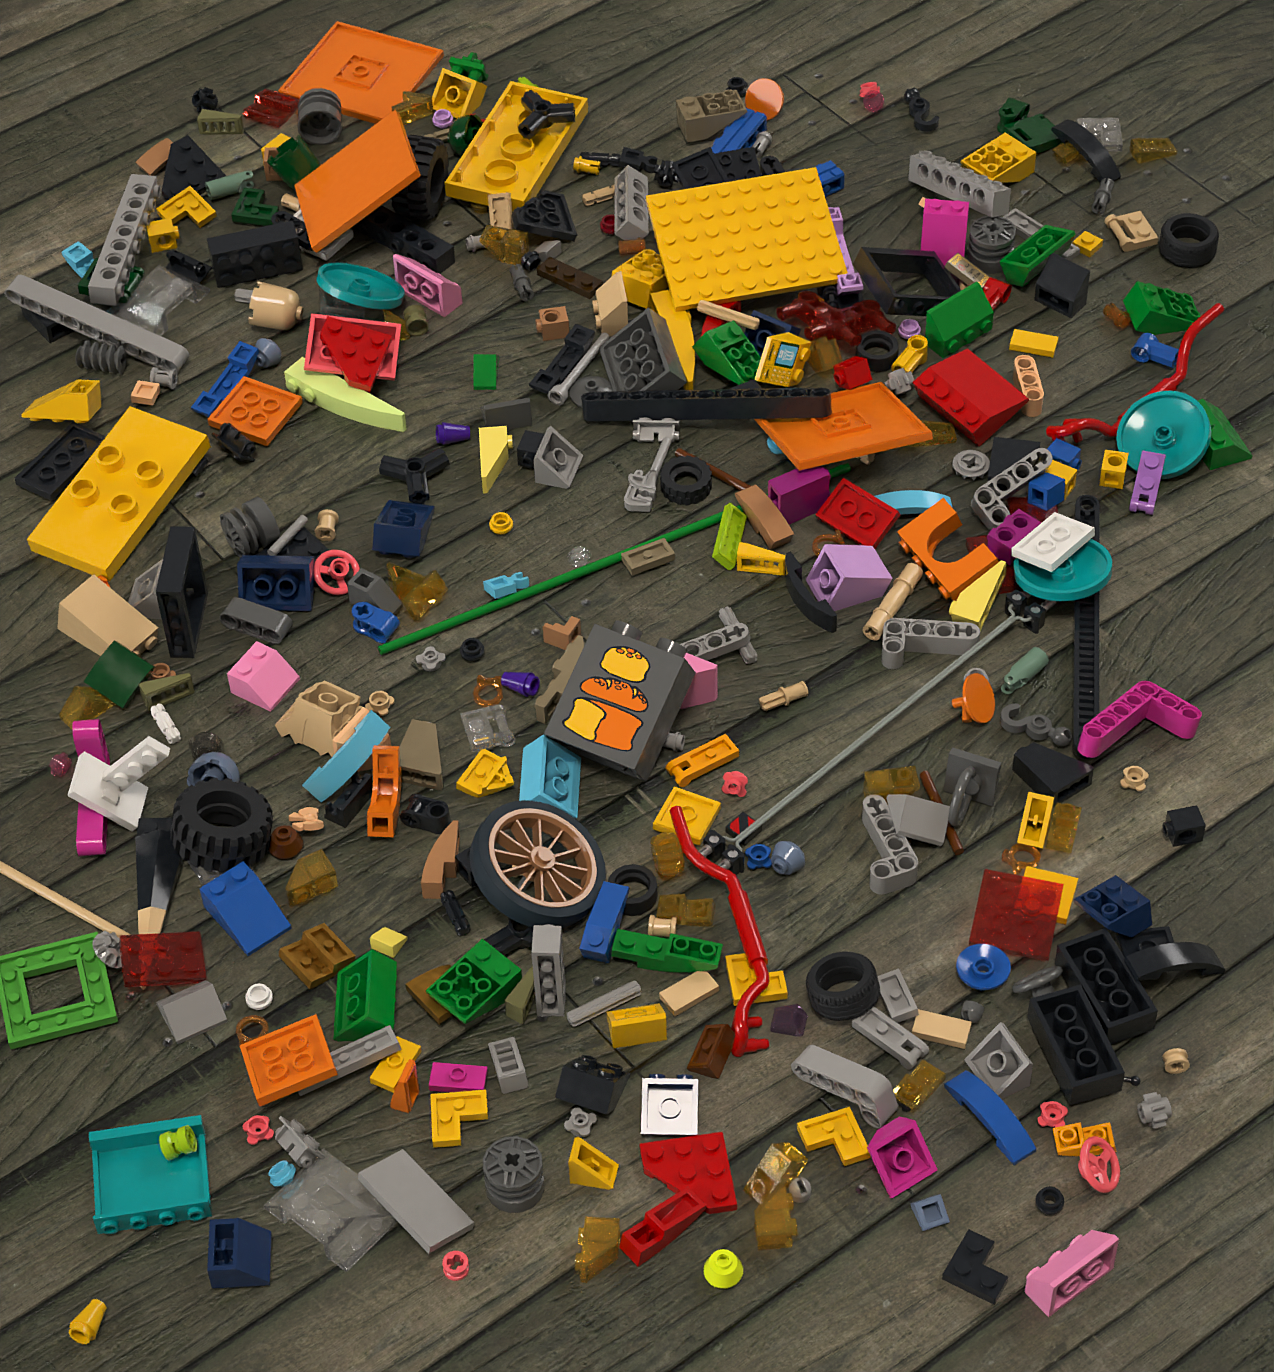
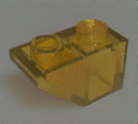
M486 225L480 237V242L502 263L521 264L522 256L529 252L527 232Z
M826 336L810 341L811 353L807 362L815 373L832 369L834 365L843 362L836 338L828 340Z
M915 766L864 772L863 792L865 798L869 795H879L887 803L886 797L889 794H907L911 796L920 789Z
M322 849L298 859L285 888L290 907L305 903L309 899L322 893H327L338 886L335 869Z
M789 1142L771 1144L743 1190L762 1207H766L789 1187L793 1179L798 1177L809 1159Z
M785 1182L779 1183L754 1210V1227L758 1251L792 1247V1236L797 1235L796 1218H790L789 1212L794 1210L792 1193L786 1192Z
M585 1216L584 1228L579 1227L578 1245H582L581 1253H576L575 1271H580L581 1282L587 1283L618 1259L621 1234L620 1219Z

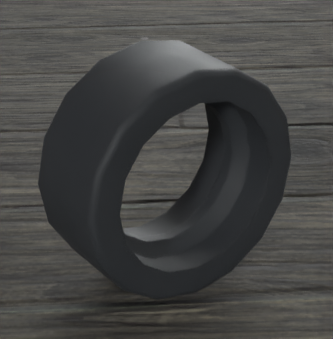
M878 330L869 331L857 339L855 356L867 358L870 371H887L891 369L892 364L898 358L899 344L897 339L890 333ZM880 347L889 352L884 355H872L865 350Z
M636 864L617 868L608 879V882L619 885L634 881L647 886L648 891L638 898H627L623 914L629 916L641 915L649 911L655 905L658 897L655 875L648 868Z

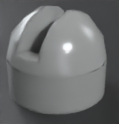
M803 1177L793 1179L789 1185V1197L797 1203L809 1200L812 1189L810 1182ZM799 1185L803 1187L804 1193H801Z

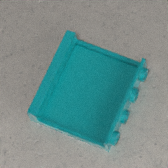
M201 1115L89 1132L95 1197V1216H93V1220L98 1234H114L128 1229L140 1230L147 1226L171 1225L175 1222L186 1220L198 1221L212 1216L206 1136ZM189 1125L197 1140L196 1152L190 1154L181 1153L178 1158L168 1161L160 1148V1134L168 1131L174 1133L177 1132L178 1128Z

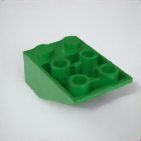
M1137 281L1123 300L1135 330L1143 333L1159 335L1186 331L1200 317V313L1197 311L1194 300L1190 295L1174 292L1168 288H1160L1151 283L1146 284Z
M735 320L706 331L692 346L706 366L736 384L740 385L755 379L761 356Z
M482 938L426 990V993L466 1024L504 1004L505 999L521 981L522 969Z

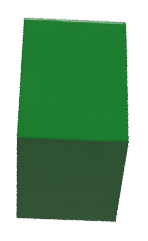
M474 354V390H496L499 355Z

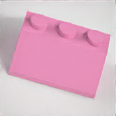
M398 254L393 255L395 280L403 287L405 295L443 317H446L462 304L461 287L458 284L451 282L441 274L432 271L424 264H420L411 258Z
M1095 1230L1089 1231L1084 1236L1078 1235L1063 1252H1055L1049 1258L1048 1263L1041 1268L1035 1267L1029 1272L1026 1277L1025 1293L1050 1317L1114 1268L1119 1239L1113 1234Z

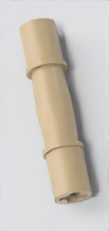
M908 563L899 577L894 580L893 587L886 594L880 606L874 609L872 616L863 627V633L867 638L876 641L883 635L884 623L895 616L907 596L913 593L915 586L923 576V570L920 566Z

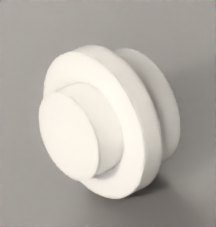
M254 984L248 989L245 999L250 1008L261 1010L271 1004L273 995L266 985Z

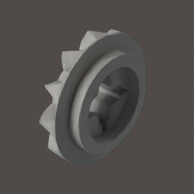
M966 450L954 457L952 469H955L956 475H962L964 479L967 477H971L973 480L976 477L983 478L984 474L989 472L990 460L982 452ZM973 462H975V466H972L971 468L967 467L973 464Z
M104 930L93 939L94 952L106 965L121 969L131 962L130 958L133 954L129 950L130 945L124 943L123 938L117 937L115 932L109 933Z

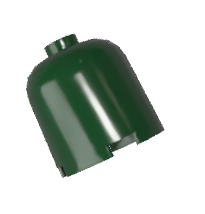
M300 135L296 137L297 140L291 137L277 148L279 153L274 158L270 155L267 160L272 169L291 189H295V184L321 166L317 157Z

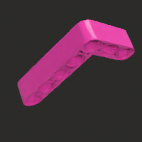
M1140 681L1085 724L1077 748L1083 756L1097 757L1144 718L1153 721L1181 738L1191 739L1196 735L1202 712L1197 707L1150 681Z
M100 719L73 721V739L78 757L85 751L110 765V757ZM79 802L76 835L78 856L106 854L108 818Z

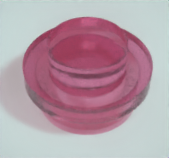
M876 90L869 91L863 99L865 108L872 112L879 111L884 105L883 95Z
M62 752L60 755L56 754L49 764L52 775L62 777L66 774L72 763V759L68 757L67 753Z

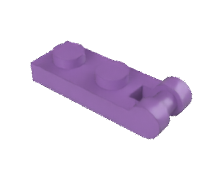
M1142 450L1129 511L1136 512L1140 510L1146 511V514L1153 515L1166 457L1165 454ZM1139 498L1148 499V502L1139 501Z

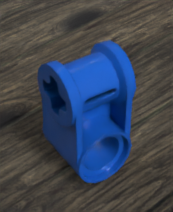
M359 602L352 607V615L355 618L353 621L354 630L379 643H386L400 625L398 618L393 613L377 608L370 603Z

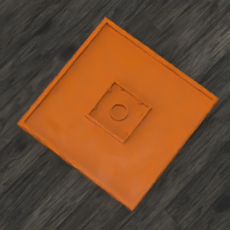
M337 21L278 90L279 97L299 102L300 97L306 91L315 88L327 89L335 93L340 99L342 115L376 124L392 111L400 112L444 57V51Z
M396 110L392 111L294 185L311 248L316 253L421 176L402 119Z
M882 382L831 393L832 414L827 417L754 419L799 471L933 439L932 431Z

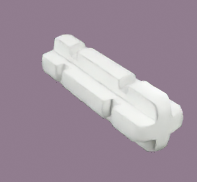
M160 703L152 706L150 709L151 715L157 720L156 723L166 736L167 741L170 744L179 742L181 740L180 732L175 727L169 714L165 712L164 706Z

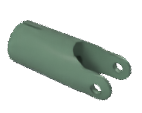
M244 171L205 182L209 199L212 201L240 193L244 187L253 188L254 183L252 181H244L251 179L253 173L251 171Z
M1033 647L1011 667L1010 672L1004 677L1005 683L1001 686V691L1008 695L1029 682L1048 664L1049 659L1046 653L1038 647Z

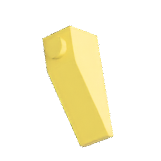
M507 426L479 428L483 494L489 492L509 459L508 449H513L512 435H507Z
M1001 560L963 590L957 601L952 602L949 609L952 622L973 623L980 628L981 632L1006 576L1005 561Z

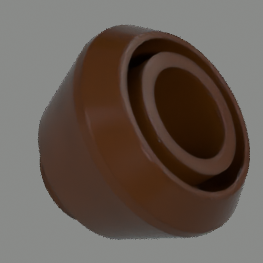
M284 825L273 830L268 850L274 857L289 859L296 856L302 850L303 839L293 827Z

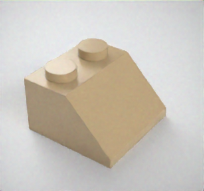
M621 271L616 272L596 290V300H592L593 313H598V315H595L596 329L600 328L601 334L607 333L609 337L615 335L628 324L627 297Z

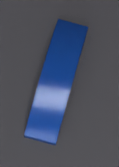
M239 341L228 356L229 365L209 392L203 391L191 406V410L210 417L243 376H249L257 359L259 349Z
M966 1070L944 1084L945 1089L961 1106L966 1104L997 1139L996 1146L1013 1165L1036 1152L1033 1141L1017 1117L1004 1101L977 1076Z

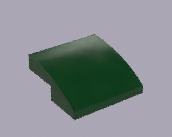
M114 640L95 663L85 678L84 683L121 708H127L139 688L138 684L148 680L155 666Z

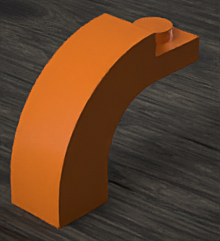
M374 745L372 749L373 788L371 803L367 811V836L394 837L401 798L400 746Z

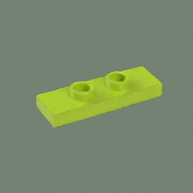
M732 503L724 506L712 558L727 570L735 567L738 546L742 539L747 518Z

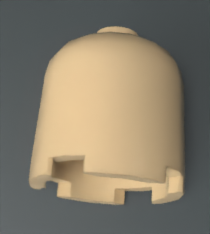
M260 281L257 282L259 288H254L249 309H253V317L248 318L249 324L278 330H289L296 324L297 319H302L304 307L300 306V298L295 291Z

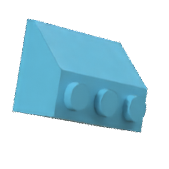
M542 735L523 748L519 801L528 800L546 803L565 811L576 819L578 817L581 757L546 735Z

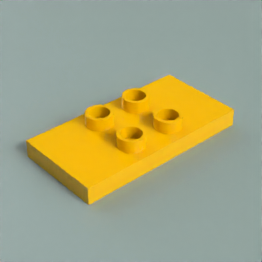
M510 81L445 181L446 196L489 206L488 195L509 192L511 193L512 212L517 207L521 208L524 206L525 202L536 197L588 113V98ZM532 90L537 92L543 100H548L551 104L574 103L575 122L553 123L548 128H542L530 140L525 139L518 132V126L530 113L521 104V98L525 92Z
M130 406L27 538L31 551L91 575L94 574L97 577L102 575L110 582L211 446L208 436Z

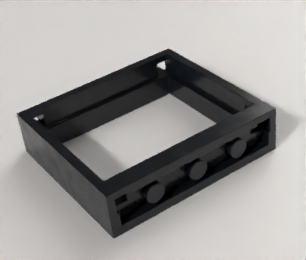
M861 247L853 263V266L886 315L927 316L928 310L961 291L934 251ZM882 272L924 274L939 296L896 294Z
M170 526L156 588L170 658H195L208 596L195 527Z

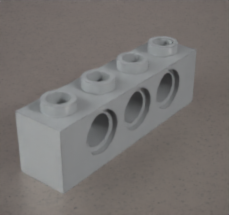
M627 165L615 177L614 234L635 247L640 241L645 240L649 234V216L645 201L649 190L648 177Z
M550 924L543 926L534 925L531 953L537 1016H564L566 981L561 926Z

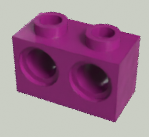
M1018 509L1012 515H1008L997 528H993L989 532L987 547L997 558L1011 565L1015 560V557L1012 556V547L1039 526L1041 522Z

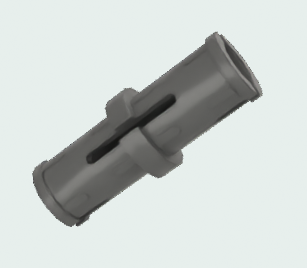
M1106 178L1102 179L1099 188L1095 191V200L1091 209L1096 214H1098L1099 209L1100 214L1104 213L1107 203L1111 200L1114 182L1110 178L1107 179V182Z
M516 264L518 270L512 265L510 267V274L514 279L513 285L515 289L518 290L523 301H528L526 295L531 300L534 297V292L530 286V278L525 274L521 264Z

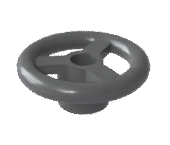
M1052 966L1030 974L1017 981L1012 986V991L1014 993H1022L1030 990L1033 998L1052 993L1054 989L1050 981L1059 977L1063 969L1060 966Z

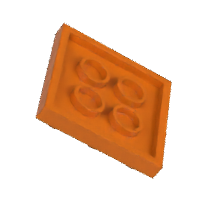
M243 376L210 415L208 424L211 427L220 429L223 423H231L241 432L240 435L244 434L251 441L268 446L302 405V396Z
M317 1014L240 1045L253 1091L260 1107L338 1075Z

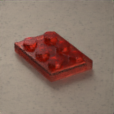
M200 931L120 935L119 937L124 987L196 984L205 981L207 978Z

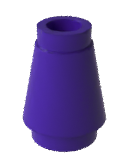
M445 422L436 425L437 443L446 445L470 439L469 426Z
M504 672L501 677V685L528 697L530 695L534 696L538 692L540 680L538 676L531 672Z

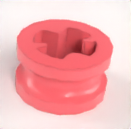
M451 1251L444 1256L442 1265L445 1276L453 1281L464 1279L469 1272L467 1256L461 1251ZM455 1262H460L461 1266H457L456 1270L451 1269Z

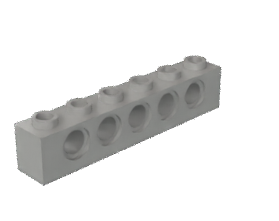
M920 151L919 154L910 155L909 181L954 201L969 202V208L992 218L1009 214L1011 189L1003 186L1002 182L992 181L985 175H978L972 169H964L958 163H951L946 161L944 157L932 155L930 151Z

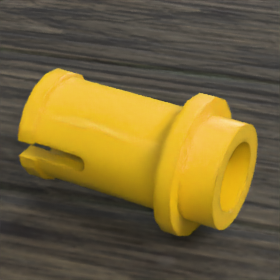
M582 156L579 158L575 157L573 170H576L577 173L582 171L598 175L601 162L583 159Z

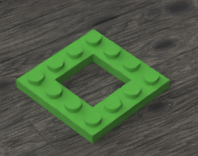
M98 932L0 956V1002L10 1049L118 1022L106 965L95 954L92 945L93 939ZM77 965L85 1001L32 1015L25 978Z

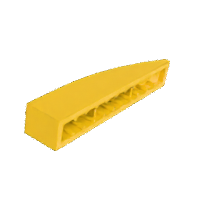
M670 290L650 293L651 309L666 319L687 381L683 387L685 390H694L695 351L692 348L694 338L690 312L686 310L675 312Z

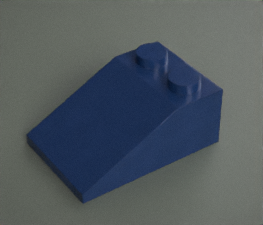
M388 500L374 522L372 550L379 551V553L385 555L393 553L402 554L407 558L420 556L425 546L435 506Z

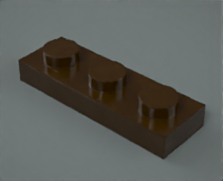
M552 257L547 258L537 268L538 276L588 299L596 295V290L603 285L602 280Z

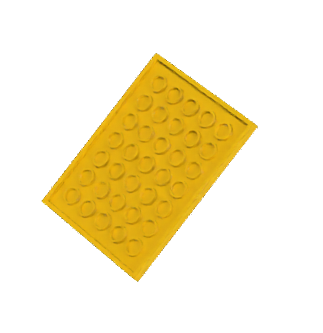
M816 167L646 196L645 201L675 312L697 308L700 300L717 305L837 284V275L848 273Z

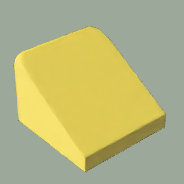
M384 927L370 937V944L372 949L395 958L408 937Z

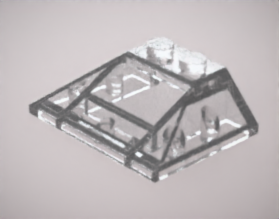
M158 265L140 282L126 304L118 302L117 306L113 305L106 312L161 336L168 330L167 314L184 299L197 304L210 292V288Z
M322 1149L320 1152L325 1158L322 1159L316 1155L312 1159V1164L307 1168L303 1167L288 1185L283 1186L264 1205V1208L284 1224L291 1219L324 1245L326 1257L347 1272L398 1221L357 1179L358 1174L325 1149Z

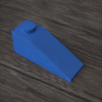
M603 882L586 923L579 948L584 958L610 963L614 939L621 923L630 887Z

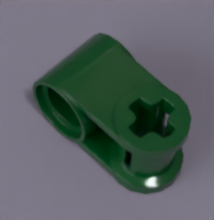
M1009 97L999 109L1000 122L997 125V130L1002 133L1003 125L1027 118L1030 104Z

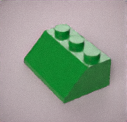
M1044 225L999 261L1007 282L1017 286L1027 285L1032 278L1042 273L1052 253L1061 256L1069 249L1076 235L1075 231Z
M976 281L927 311L925 338L928 340V347L940 357L945 358L951 353H955L961 347L973 342L974 339L984 333H988L992 329L994 311L980 283Z
M1204 399L1197 400L1206 411L1211 424L1210 444L1202 458L1208 469L1213 470L1252 459L1253 455L1222 410Z
M371 949L338 972L333 1040L356 1041L389 1025L392 1030L394 1029L397 980L396 961Z

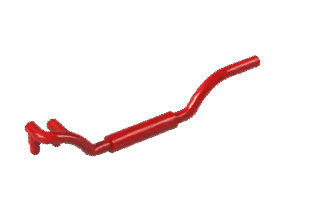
M1216 303L1200 316L1185 332L1178 351L1175 374L1170 378H1164L1141 398L1155 392L1176 391V387L1182 383L1187 375L1189 354L1197 334L1224 312V307L1220 303ZM1126 411L1118 416L1117 422L1112 426L1092 418L1065 419L1061 426H1048L1046 434L1053 441L1056 438L1065 441L1064 437L1071 435L1075 443L1082 441L1083 437L1080 433L1082 430H1095L1106 437L1117 436L1119 423Z
M673 806L669 812L682 852L698 869L726 883L730 893L728 901L750 969L754 970L756 981L742 994L735 1009L731 1029L735 1033L731 1053L736 1057H741L744 1053L769 1048L768 1039H748V1029L762 1026L761 1017H748L751 1005L767 989L770 980L766 966L768 958L747 892L742 890L740 881L733 872L711 862L696 849L692 842L682 807Z

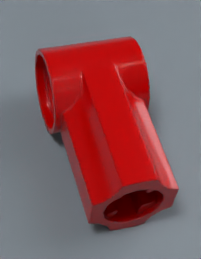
M993 277L986 281L983 288L993 311L1000 302L1003 304L1007 302L1012 290L1010 284Z

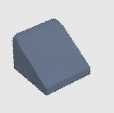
M941 1194L910 1203L922 1231L950 1222Z

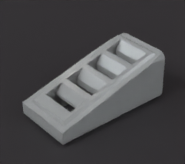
M515 1037L488 1043L501 1092L506 1094L527 1088V1076ZM512 1050L511 1052H507V1053H503V1054L497 1055V1053H501V1052H505V1051Z

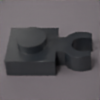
M623 147L618 167L625 168L629 165L638 172L642 168L648 173H654L658 158L655 156L645 157L643 156V151Z

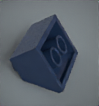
M242 555L237 563L239 598L274 610H312L315 585L314 556Z

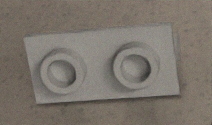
M639 418L638 420H633V440H637V442H654V434H658V442H662L665 437L671 439L672 443H675V440H679V421H675L672 418H664L662 420Z
M282 1116L279 1117L284 1125L275 1131V1139L285 1151L289 1152V1155L299 1167H309L316 1155L322 1159L325 1158L317 1149L320 1144L310 1135L304 1134L306 1129L301 1123L295 1119L290 1122Z

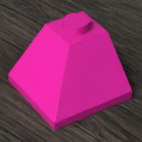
M899 1116L876 1131L867 1147L890 1198H894L938 1170L916 1121Z

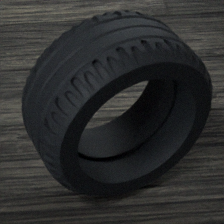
M1184 213L1173 216L1165 221L1161 228L1160 252L1167 261L1176 266L1194 268L1205 265L1214 258L1217 252L1218 229L1212 221L1198 214ZM1179 238H1192V239L1198 240V241H1200V242H1199V243H1186V242H1182V241H1180V240H1178V239H1179Z
M836 952L823 957L811 967L806 977V989L811 1006L817 1014L829 1020L846 1021L860 1017L872 1009L880 995V984L873 963L866 956L855 952ZM842 981H859L855 986L844 991H827L831 986Z

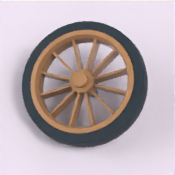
M522 800L509 802L496 808L480 824L471 843L470 866L474 879L483 895L504 915L529 927L550 924L565 928L577 923L593 909L602 884L606 880L603 855L589 831L565 811L546 803ZM523 827L532 828L533 844ZM510 829L517 841L503 831ZM541 832L554 838L548 848L542 846ZM558 841L568 851L554 855L550 849ZM495 842H497L499 845L504 847L509 852L494 849ZM574 858L578 867L559 862ZM498 862L515 865L516 867L501 871ZM523 874L524 876L517 884V887L507 879ZM567 877L581 879V886L577 885ZM532 882H534L535 898L522 892L526 891ZM543 885L554 902L544 901ZM560 888L574 898L567 901Z

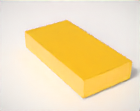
M1014 329L1009 350L1054 358L1059 337Z

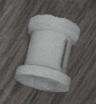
M158 367L152 368L150 382L159 383L160 386H168L170 389L176 388L178 381L176 369L165 371L159 370Z

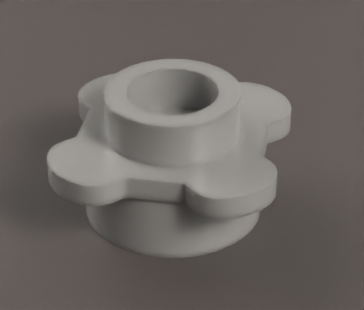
M432 646L427 647L421 655L416 656V662L421 664L422 668L426 671L439 669L441 662L445 661V654L437 652Z
M574 1108L571 1110L570 1119L565 1121L564 1127L577 1137H586L590 1134L592 1124L596 1123L597 1117L594 1113L588 1114L583 1112L581 1108Z

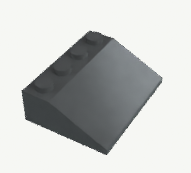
M649 307L599 347L612 391L678 390L687 383L666 319Z

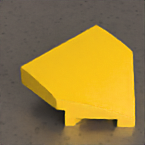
M482 748L456 782V789L480 798L513 786L514 781L508 769L506 756L501 758Z

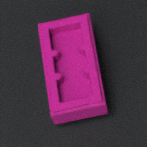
M433 1062L429 1080V1091L462 1092L485 1090L488 1068L487 1066Z

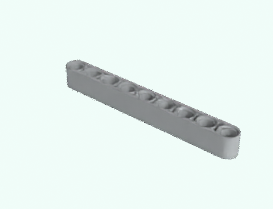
M17 275L5 290V296L14 304L99 342L107 343L108 346L111 344L116 345L117 350L119 346H124L126 354L162 370L170 371L176 369L178 373L189 358V352L183 346L27 276Z

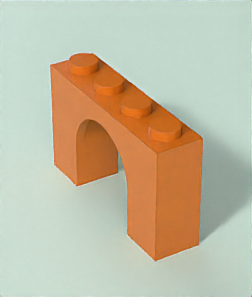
M942 498L897 531L901 539L898 543L906 554L911 552L913 555L912 560L921 568L924 567L926 570L925 575L932 584L937 582L940 586L938 590L946 600L950 598L952 601H957L963 590L999 563V561L984 543L955 562L943 563L933 559V553L938 543L962 526L957 512Z

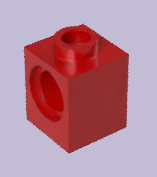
M854 356L833 366L835 372L834 380L841 388L850 390L873 380L867 358Z

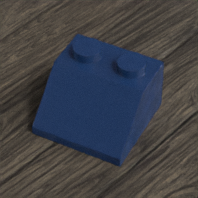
M753 310L751 316L760 320L758 329L746 328L744 332L745 336L762 357L767 337L787 332L799 336L801 328Z

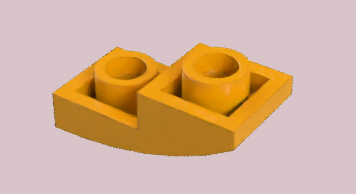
M1081 1122L1053 1128L1058 1155L1080 1156L1081 1147L1085 1140L1094 1136L1106 1140L1114 1151L1117 1152L1110 1122L1082 1128ZM1093 1145L1089 1152L1093 1155H1101L1103 1149L1098 1145Z

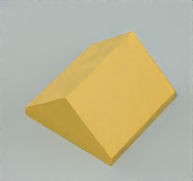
M660 1003L606 1012L613 1049L667 1040L666 1013Z

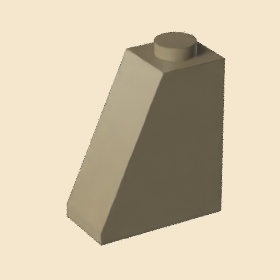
M411 720L400 745L401 782L442 791L443 778L436 724L428 721Z

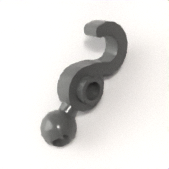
M1017 703L1009 704L1002 709L1000 722L1002 727L1009 732L1021 733L1026 730L1027 735L1035 740H1044L1051 737L1058 746H1066L1072 740V733L1068 728H1053L1051 720L1044 715H1032L1018 721L1010 719L1011 716L1019 714L1020 705Z

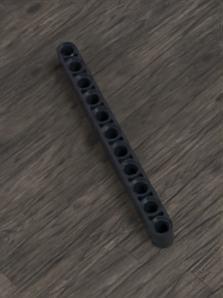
M827 388L587 392L581 396L583 419L586 421H633L639 418H650L652 420H662L664 418H672L674 420L823 418L832 414L831 391Z

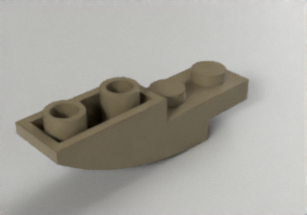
M578 635L573 643H569L563 656L554 662L552 667L554 679L549 683L546 692L540 695L535 702L534 708L536 709L537 721L546 724L553 715L584 648L583 636Z

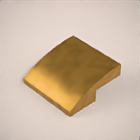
M325 923L304 931L301 940L279 950V957L309 989L324 983L338 974L340 970L353 962L356 956Z
M450 964L429 970L405 984L406 991L439 1024L453 1014L428 995L426 990L452 967Z

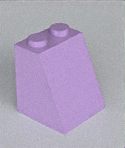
M825 544L808 574L806 582L818 601L826 599L832 609L837 611L882 597L893 578L873 546Z

